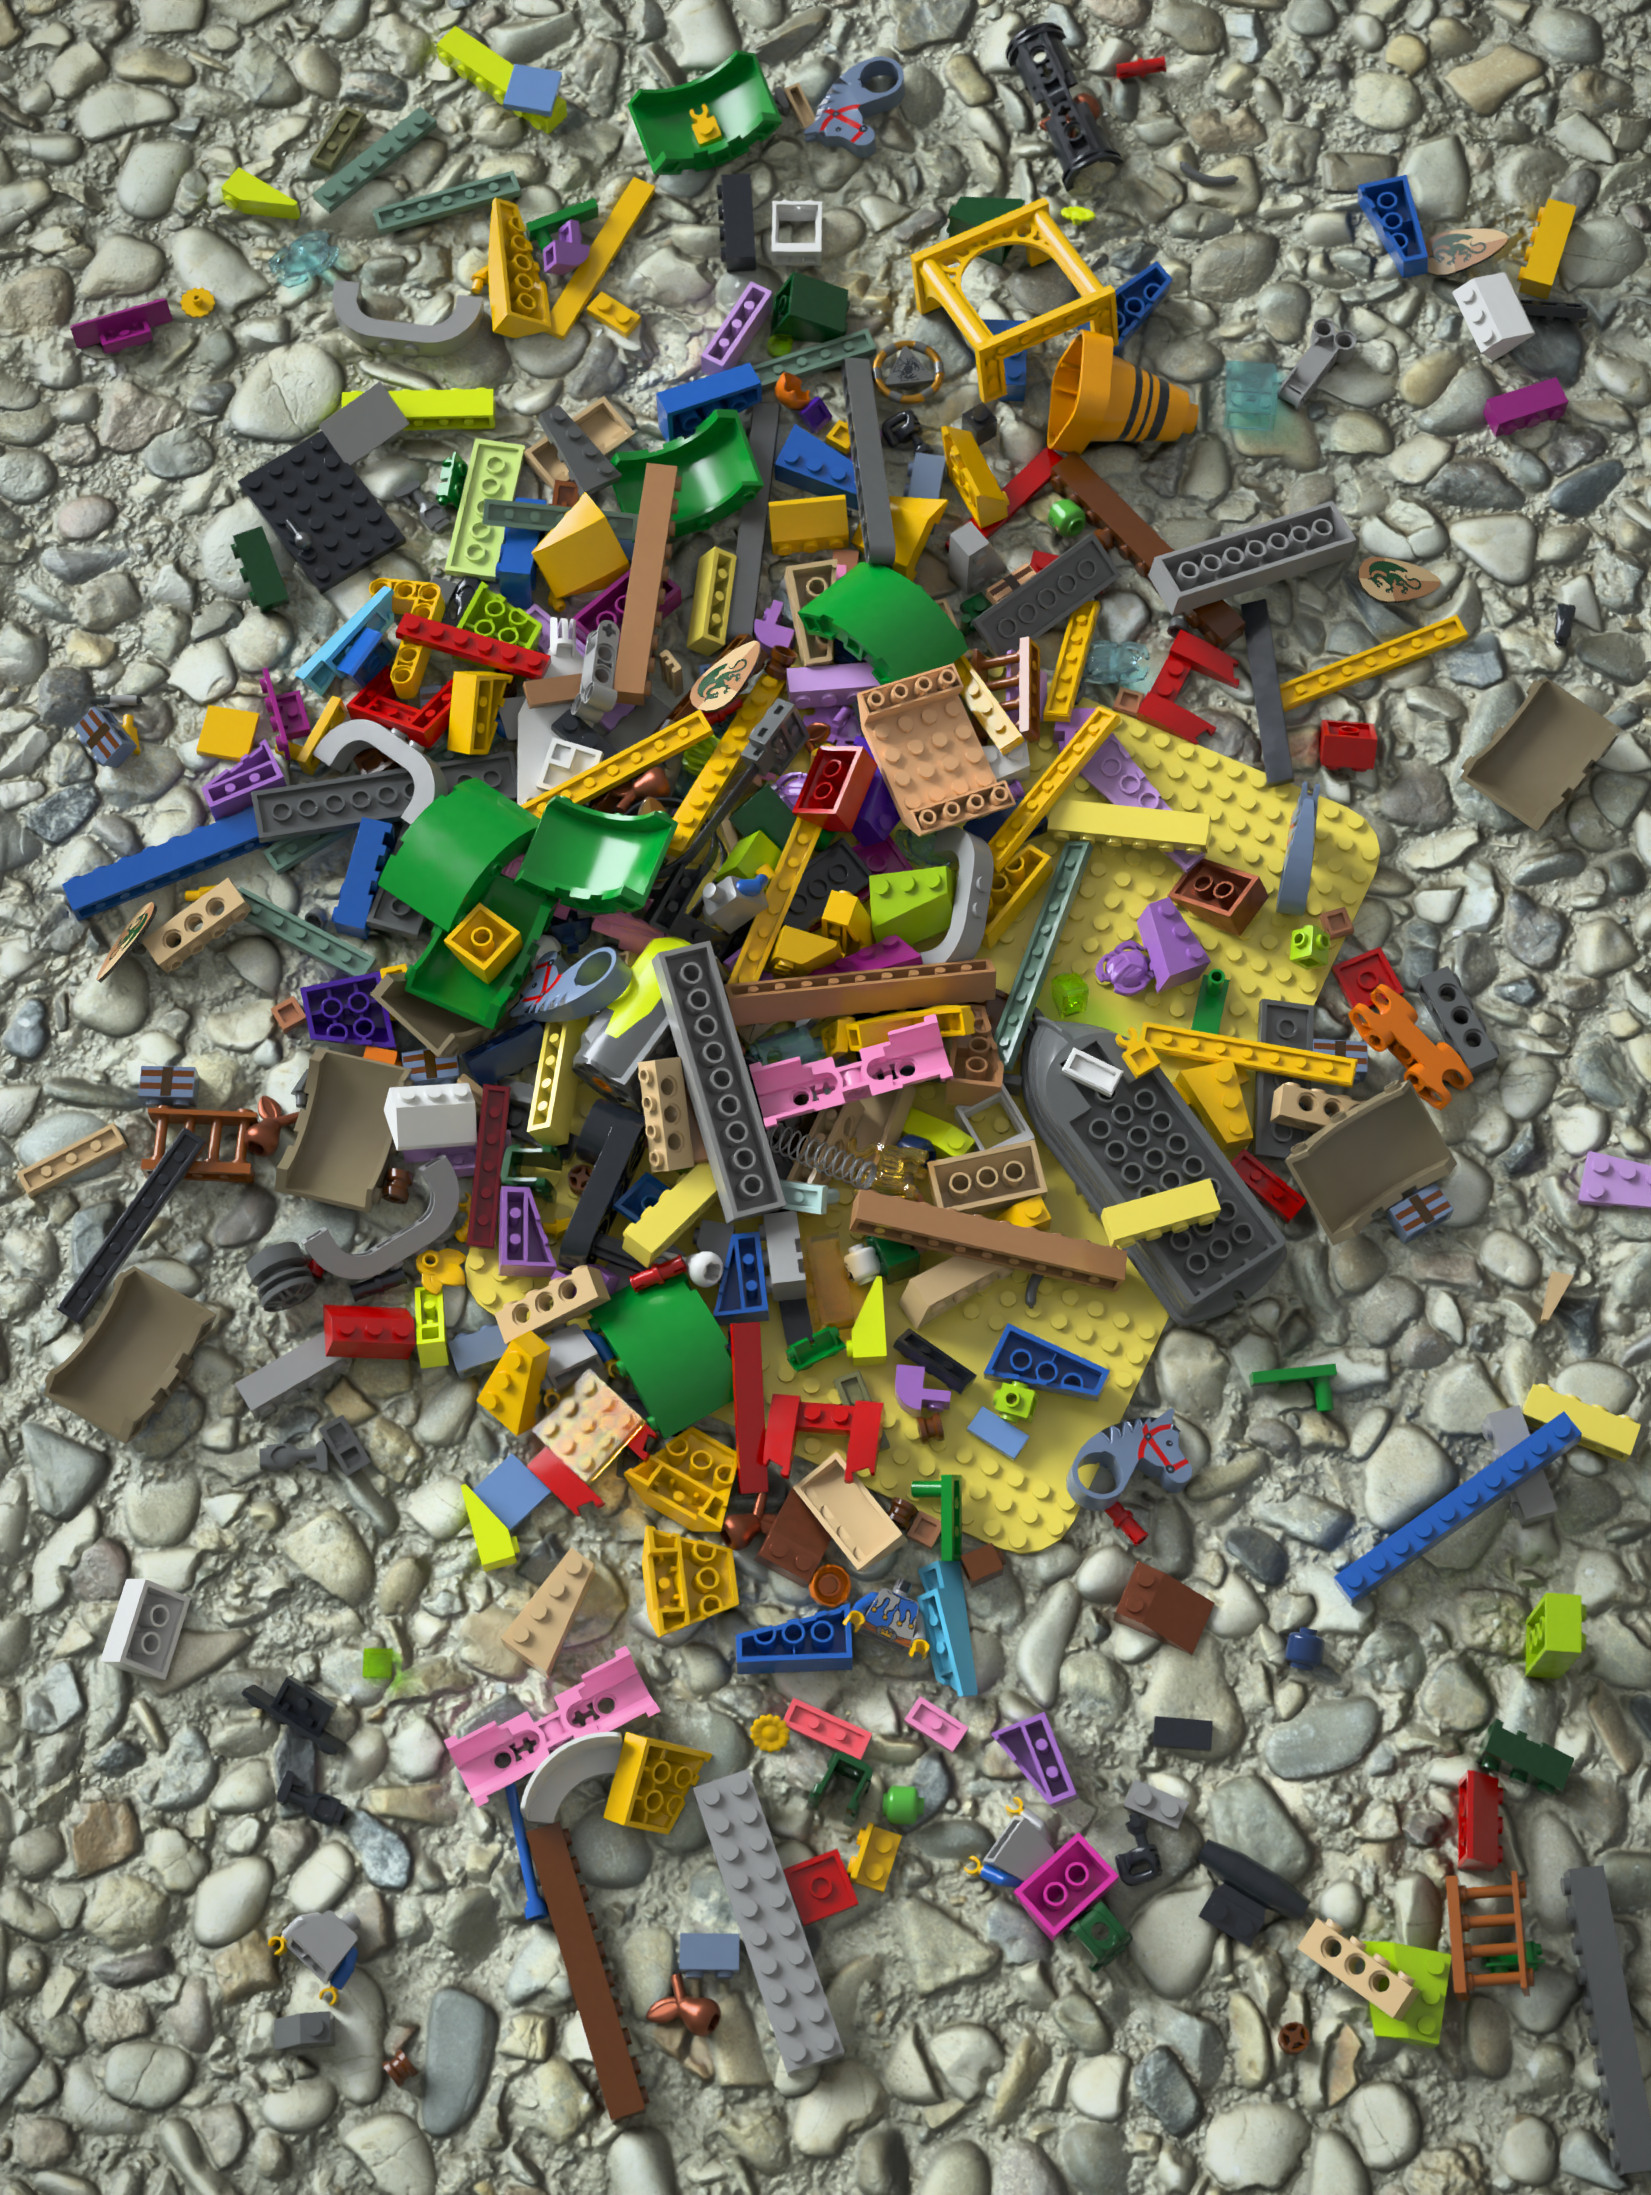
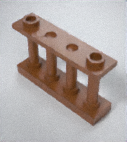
M1030 637L1020 638V649L1016 653L989 659L977 648L972 649L970 664L990 692L1019 686V696L1017 699L1000 702L999 704L1005 712L1019 709V719L1013 724L1028 742L1040 741V647ZM1019 663L1017 676L988 682V669ZM972 713V726L981 747L987 746V739L991 738Z
M167 1105L148 1108V1115L152 1123H157L154 1154L150 1159H142L141 1171L145 1178L148 1179L165 1154L168 1123L184 1124V1127L193 1133L195 1132V1124L211 1125L208 1159H205V1161H195L183 1180L254 1183L255 1171L252 1164L246 1161L247 1146L244 1142V1136L252 1125L260 1122L257 1112L250 1109H239L238 1111L173 1109ZM222 1126H239L235 1160L232 1163L219 1160Z
M1511 1871L1512 1884L1470 1888H1466V1885H1461L1457 1875L1446 1876L1454 1993L1458 2001H1470V1991L1474 1990L1475 1987L1521 1984L1524 1997L1530 1996V1986H1535L1533 1968H1528L1523 1917L1522 1899L1527 1898L1525 1880L1520 1881L1517 1871ZM1513 1896L1514 1913L1470 1917L1468 1914H1463V1903H1467L1468 1900ZM1516 1925L1517 1942L1471 1946L1465 1940V1932H1470V1929ZM1518 1955L1520 1972L1473 1975V1972H1468L1467 1961H1472V1958Z

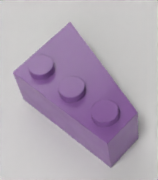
M266 739L260 742V747L249 756L247 754L242 756L240 763L230 770L225 769L201 788L215 822L222 817L233 816L240 813L243 809L253 806L252 791L287 786Z
M1170 897L1148 904L1136 922L1144 949L1148 950L1151 960L1149 967L1151 972L1155 974L1157 993L1198 979L1211 960Z
M502 1186L499 1197V1276L552 1277L555 1269H557L530 1187Z
M1045 1712L990 1733L1052 1809L1080 1799Z

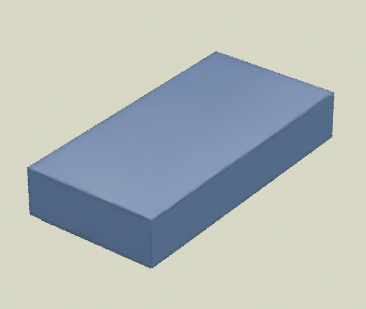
M983 1406L967 1428V1432L1012 1461L1017 1458L1030 1437Z

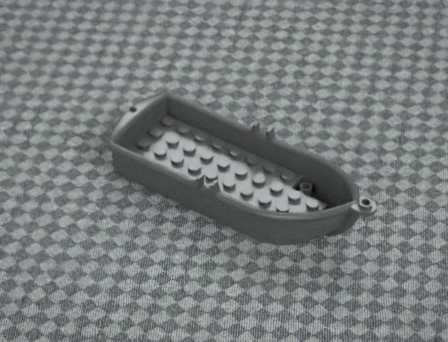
M1035 1006L1032 1014L1033 1020L1030 1021L1025 1034L1026 1040L1021 1058L1020 1076L1022 1077L1023 1099L1030 1119L1039 1136L1075 1183L1076 1194L1078 1197L1083 1194L1090 1204L1088 1211L1090 1213L1096 1212L1101 1219L1104 1208L1211 1179L1221 1208L1214 1222L1200 1226L1199 1223L1189 1225L1187 1230L1179 1233H1173L1172 1230L1164 1232L1161 1237L1151 1241H1147L1146 1238L1136 1240L1134 1245L1121 1249L1127 1251V1257L1170 1317L1180 1325L1203 1322L1236 1308L1238 1303L1233 1298V1293H1239L1244 1301L1248 1300L1270 1280L1285 1261L1287 1249L1283 1234L1160 1067L1136 1079L1122 1058V1054L1127 1050L1119 1047L1116 1043L1115 1038L1118 1033L1089 1024L1052 1021L1045 1018L1039 1008ZM1122 1036L1124 1040H1130L1129 1038ZM1073 1048L1124 1071L1111 1098L1061 1074Z

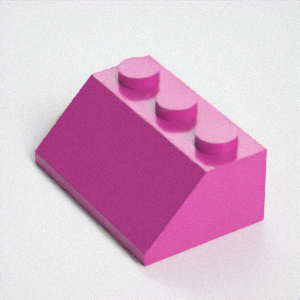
M1078 1832L1013 1893L1032 1920L1054 1942L1117 1884L1119 1875Z

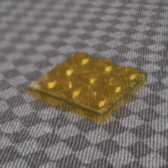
M588 1368L531 1431L585 1483L590 1485L647 1422Z

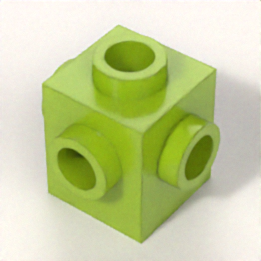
M1306 925L1302 929L1292 931L1290 961L1306 970L1328 965L1330 935L1315 925Z
M1012 1381L1011 1384L1003 1382L1001 1389L996 1390L993 1405L996 1406L995 1410L1002 1415V1420L1016 1424L1018 1420L1032 1423L1040 1396L1035 1391L1029 1390L1027 1384L1018 1381Z

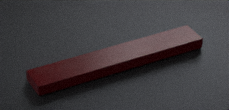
M483 1085L466 1247L494 1250L511 1087Z

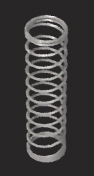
M777 1122L781 1128L780 1136L773 1147L772 1138L777 1128L775 1126L769 1127L770 1130L766 1132L768 1143L770 1138V1150L774 1153L780 1152L784 1157L789 1156L793 1161L798 1160L800 1164H807L809 1168H816L818 1172H825L827 1176H834L836 1180L842 1179L844 1183H851L853 1187L858 1189H868L875 1180L877 1168L876 1164L872 1161L864 1163V1159L861 1157L855 1161L854 1154L846 1157V1151L841 1150L837 1153L836 1146H832L828 1150L827 1142L819 1146L818 1138L811 1141L808 1134L802 1137L800 1131L793 1133L791 1127L785 1129L783 1123ZM788 1129H790V1138L787 1144L781 1149V1143L784 1139L785 1132ZM799 1133V1141L790 1153L791 1141ZM808 1137L807 1147L802 1155L799 1156L800 1145L804 1138ZM814 1141H817L816 1151L808 1160L810 1146ZM823 1145H826V1151L823 1158L818 1164H816L817 1155L820 1148ZM788 1146V1154H783L782 1151ZM834 1148V1158L830 1165L825 1168L827 1156ZM796 1151L797 1158H792L791 1155ZM844 1152L843 1162L838 1170L834 1172L836 1160L840 1153ZM804 1155L806 1162H802L800 1160V1158ZM853 1156L852 1166L847 1174L844 1175L845 1164L849 1157ZM813 1158L815 1166H811L809 1164V1162L813 1160ZM862 1160V1166L857 1176L853 1179L854 1168L858 1161ZM822 1162H823V1168H824L823 1170H821V1169L818 1168V1166H819ZM871 1165L867 1179L861 1184V1178L865 1169ZM831 1166H832V1172H833L832 1174H830V1173H828V1172L826 1171V1170H828ZM841 1170L842 1177H837L835 1174ZM850 1174L851 1181H846L844 1178Z

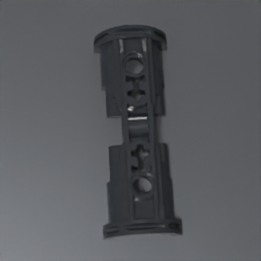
M1045 22L1032 25L1019 32L1009 42L1005 56L1010 67L1015 65L1026 91L1029 90L1035 105L1044 101L1048 104L1051 111V119L1045 122V127L1053 142L1055 156L1063 171L1062 183L1066 192L1074 189V181L1080 174V170L1098 161L1100 163L1110 162L1115 164L1116 167L1123 164L1124 161L1120 153L1111 147L1103 128L1097 124L1088 103L1082 102L1078 104L1073 100L1069 88L1079 83L1072 70L1075 66L1063 42L1067 37L1061 26ZM1040 52L1046 53L1042 61H1034L1036 54ZM1048 68L1051 74L1050 79L1046 78L1043 69ZM1067 114H1069V117L1071 119V121L1068 123L1064 118V116ZM1073 129H1080L1081 133L1077 138L1071 139L1068 137Z

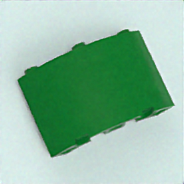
M735 50L726 61L708 74L683 85L665 89L639 88L627 104L653 174L680 175L682 170L695 169L696 172H700L725 164L749 152V146L756 141L763 142L783 123L756 54ZM705 104L710 117H715L723 140L700 148L691 126L695 123L692 121L690 110L693 109L696 115H701L703 113L702 105Z
M715 409L705 421L695 428L696 433L686 439L681 436L662 444L663 449L650 453L648 449L616 452L610 462L622 475L620 481L612 485L621 512L639 514L647 463L677 466L678 476L682 477L681 492H676V499H679L678 514H673L672 521H676L675 536H670V539L698 530H707L712 524L726 518L749 501L755 499L758 492L764 487V483L737 410Z
M860 562L797 612L809 635L821 636L831 641L836 638L842 641L844 648L859 661L865 659L874 669L872 675L880 685L952 664L969 650L963 633L956 628L946 613L926 593L922 586L914 584L898 572L879 564Z
M477 777L455 785L453 787L454 792L446 797L440 795L416 818L400 839L404 843L397 855L391 854L378 882L379 886L447 932L453 931L474 909L485 889L494 878L500 875L503 868L527 851L540 821L538 817Z
M555 795L547 802L512 885L545 899L546 894L561 899V905L575 909L616 914L617 909H623L626 913L637 911L645 906L679 822L673 820L668 813L654 810L651 813L639 816H625L620 813L609 814L575 804L568 797Z
M500 873L488 885L476 905L481 903L518 930L524 947L488 985L471 973L446 946L444 940L451 932H447L435 924L431 932L432 939L418 961L414 965L411 964L405 973L404 979L407 980L405 991L493 1030L506 1013L508 999L514 1000L540 948V945L536 943L540 940L543 931H548L559 899L547 894L545 899L526 892L512 885L514 879Z
M684 1272L666 1279L664 1284L659 1285L657 1283L635 1293L630 1284L610 1295L611 1300L588 1311L591 1317L587 1320L593 1332L600 1333L618 1360L615 1363L623 1378L628 1376L649 1414V1417L646 1418L648 1425L654 1432L658 1431L664 1439L669 1438L734 1401L732 1354L728 1348L725 1349L724 1347L729 1343L697 1290L691 1289L688 1277Z

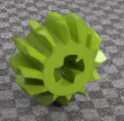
M712 735L686 749L682 759L684 769L694 776H699L721 740Z

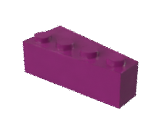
M893 935L884 938L872 946L864 947L848 957L840 958L835 963L824 968L816 969L806 976L923 965L920 954L900 937Z

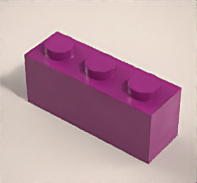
M1557 377L1487 399L1483 414L1494 437L1508 436L1519 429L1533 428L1541 422L1547 420L1555 421L1565 414L1569 401Z

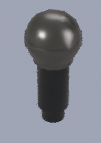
M290 518L287 519L285 524L295 537L296 546L301 550L309 549L313 544L312 536L302 531L295 521H292Z

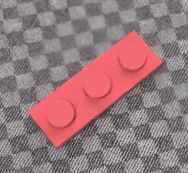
M793 1698L783 1719L791 1731L837 1752L848 1754L860 1761L872 1738V1733L796 1698Z

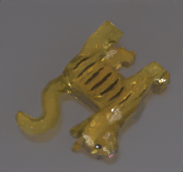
M852 1137L846 1145L847 1153L849 1155L854 1154L856 1160L860 1157L866 1159L874 1153L880 1155L875 1180L866 1190H874L879 1194L888 1196H901L906 1200L917 1202L919 1194L915 1192L916 1188L903 1181L906 1174H911L915 1176L917 1181L924 1182L927 1170L921 1164H924L926 1159L929 1158L928 1151L914 1147L886 1146L882 1143H871L862 1150L857 1149V1138ZM857 1167L854 1168L853 1179L857 1176L858 1171L860 1170ZM864 1171L862 1175L861 1184L867 1179L869 1173L866 1171ZM852 1185L853 1196L856 1197L860 1189Z

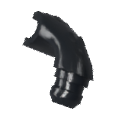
M1563 603L1557 605L1554 629L1556 638L1554 644L1558 648H1564L1571 636L1576 611L1575 605Z

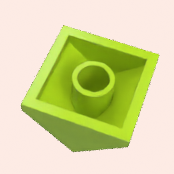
M759 830L737 842L715 876V881L721 882L728 876H735L741 879H755L757 876L755 872L766 863L775 871L782 851ZM769 879L768 884H767V885L765 886V888L763 889L764 894H765V892H766V890H767V887H768L769 882H770L771 879Z

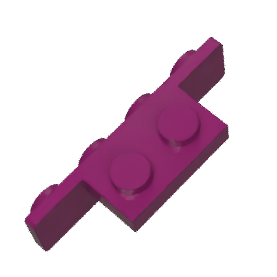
M161 298L70 326L78 349L102 343L105 354L110 352L117 353L124 348L134 345L141 346L153 340L150 328L172 322L173 318L166 298Z
M262 668L264 678L259 679L262 694L268 693V697L264 698L267 712H273L274 715L270 717L273 733L278 732L279 736L275 737L278 752H284L286 760H290L291 756L287 740L306 737L311 734L301 693L298 690L275 695L268 668Z

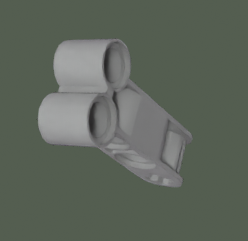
M1320 318L1314 322L1310 337L1311 346L1277 392V399L1282 398L1293 404L1296 410H1299L1335 362H1349L1354 355L1356 346L1355 335L1348 330L1335 332V325L1330 319Z
M610 620L602 621L598 629L592 631L587 637L580 692L575 697L571 708L572 715L596 724L603 717L604 711L609 713L613 709L617 700V691L612 688L620 631L618 626Z

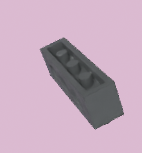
M1446 966L1420 977L1416 990L1444 1041L1461 1056L1472 1076L1495 1066L1499 1057V1050L1496 1043L1489 1040L1483 1020L1475 1015L1472 1000L1468 995L1465 996L1461 990L1459 977L1456 973L1451 972L1449 966ZM1441 996H1449L1453 1001H1444ZM1454 1018H1461L1465 1024L1456 1023ZM1466 1041H1474L1478 1047H1471Z

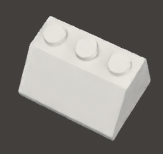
M1502 272L1473 278L1452 292L1480 352L1490 360L1495 361L1536 334L1507 273Z
M468 1083L389 1088L384 1113L397 1151L476 1145V1107Z
M126 1579L101 1662L123 1671L166 1680L191 1598L147 1579Z

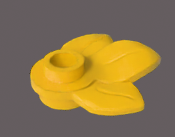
M445 1248L439 1252L426 1250L418 1255L415 1264L417 1270L422 1275L421 1283L425 1290L437 1296L443 1285L464 1286L465 1275L460 1265L466 1261L467 1257L462 1252L451 1248ZM425 1260H431L434 1264H427Z

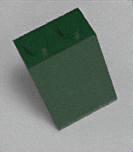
M961 196L956 205L952 204L947 218L950 219L947 227L949 238L1025 206V200ZM1014 245L996 247L977 257L1002 267Z
M794 271L774 296L770 338L824 343L844 336L848 327V322L845 320L850 307V301L848 300L849 290Z
M770 778L731 813L729 820L744 837L761 830L783 852L797 816H794L792 813L794 809L792 803Z

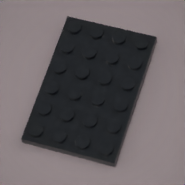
M320 431L237 481L240 489L320 595L406 543L404 535L348 463H344L323 431ZM290 518L292 521H295L302 531L312 536L313 544L309 549L301 550L296 546L295 537L286 527L285 521Z

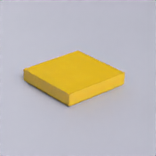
M208 705L196 749L197 755L241 762L240 758L245 754L249 756L251 754L260 721V714Z

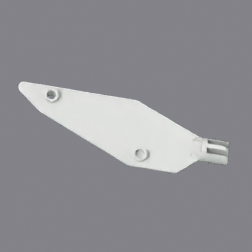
M550 618V649L547 655L551 656V664L543 679L582 673L584 658L576 650V619L570 620L569 639L568 619H560L557 639V618ZM525 699L518 714V805L521 806L546 792L537 789L536 785L552 738L561 739L551 730V725L569 708L571 709L573 703L529 709L527 699ZM581 718V719H582L583 721H585L591 728L593 727V725H594L593 722H590V721H588V720H585V719Z

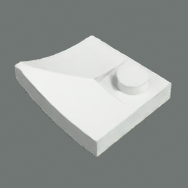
M553 737L536 785L537 789L547 792L602 762L604 753ZM591 801L583 805L590 807Z

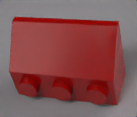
M819 746L792 813L794 816L828 831L851 832L878 764L863 746Z
M347 1305L323 1306L326 1357L409 1359L416 1342L414 1319L406 1308Z
M1468 1770L1459 1781L1458 1869L1493 1872L1498 1867V1864L1502 1863L1503 1848L1498 1846V1834H1502L1503 1817L1498 1816V1805L1503 1803V1788L1498 1787L1499 1778L1474 1770Z

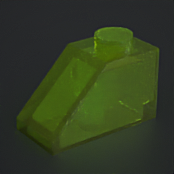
M1077 972L1072 974L1062 973L1051 980L1050 992L1060 1019L1086 1011L1089 988Z

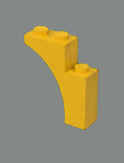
M940 1005L919 1011H898L848 1023L845 1026L849 1050L860 1052L859 1049L888 1042L887 1032L924 1022L923 1017L936 1014L941 1037L975 1033V1018L971 1011V1006Z

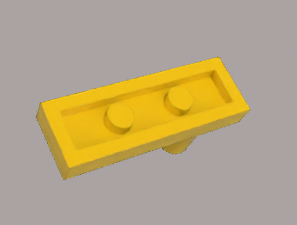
M331 697L304 746L288 741L291 759L298 762L303 773L313 776L321 760L312 753L325 735L336 726L342 724L348 714L341 698ZM276 745V746H275V753L278 754V755L284 756V752H283V751L278 752L277 745Z

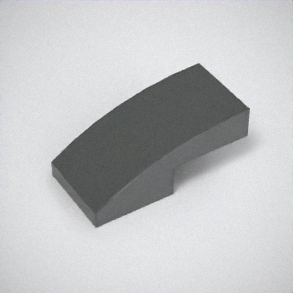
M344 1415L319 1428L321 1435L346 1477L371 1463Z

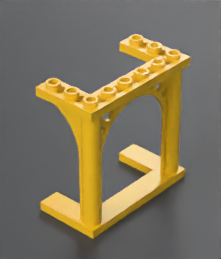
M1045 197L910 255L917 310L923 315L943 306L975 350L979 394L984 404L1007 395L1004 369L1005 358L1090 321L1091 332L1112 336L1114 347L1119 345L1116 292L1111 285L1104 287L1052 219L1049 203ZM1025 233V237H1019V235ZM1025 245L1027 262L1031 267L1053 258L1082 298L993 336L963 294L961 280L967 266L982 253L1000 246ZM957 262L960 264L955 268L947 267Z

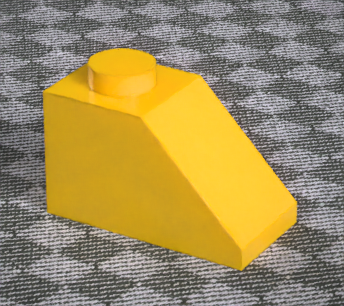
M1041 1195L1013 1205L994 1219L996 1221H1008L1017 1226L1034 1227L1043 1232L1050 1230L1051 1217Z

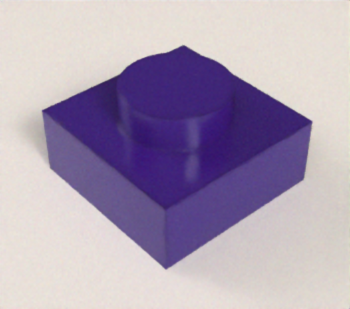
M815 397L798 413L811 433H818L833 418L820 397Z

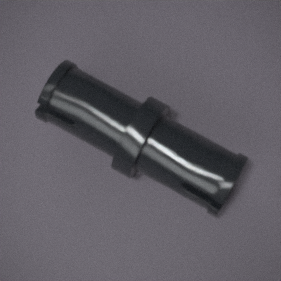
M399 1267V1269L379 1276H373L371 1279L350 1285L349 1287L355 1302H358L361 1299L378 1293L379 1296L385 1294L384 1291L407 1284L408 1282L403 1268Z

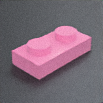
M919 1696L904 1719V1723L952 1754L969 1728L921 1696Z

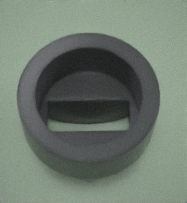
M1178 616L1173 617L1168 624L1167 633L1171 637L1176 638L1180 628L1188 632V621L1184 617L1183 619L1178 618Z
M319 907L311 909L305 915V921L320 929L327 924L329 918L326 910Z

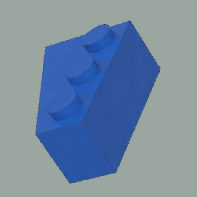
M982 319L993 336L1027 322V320ZM1026 349L1004 359L1007 395L998 398L999 401L1025 400Z
M759 1231L731 1235L723 1277L713 1317L719 1326L769 1321Z

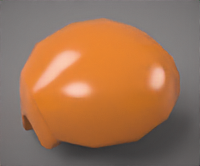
M784 372L777 381L775 396L784 407L795 411L802 410L811 401L809 397L810 391L803 392L801 390L802 380L788 372Z
M833 1564L817 1568L808 1583L810 1596L817 1604L826 1608H836L847 1601L852 1586L849 1574L842 1567Z

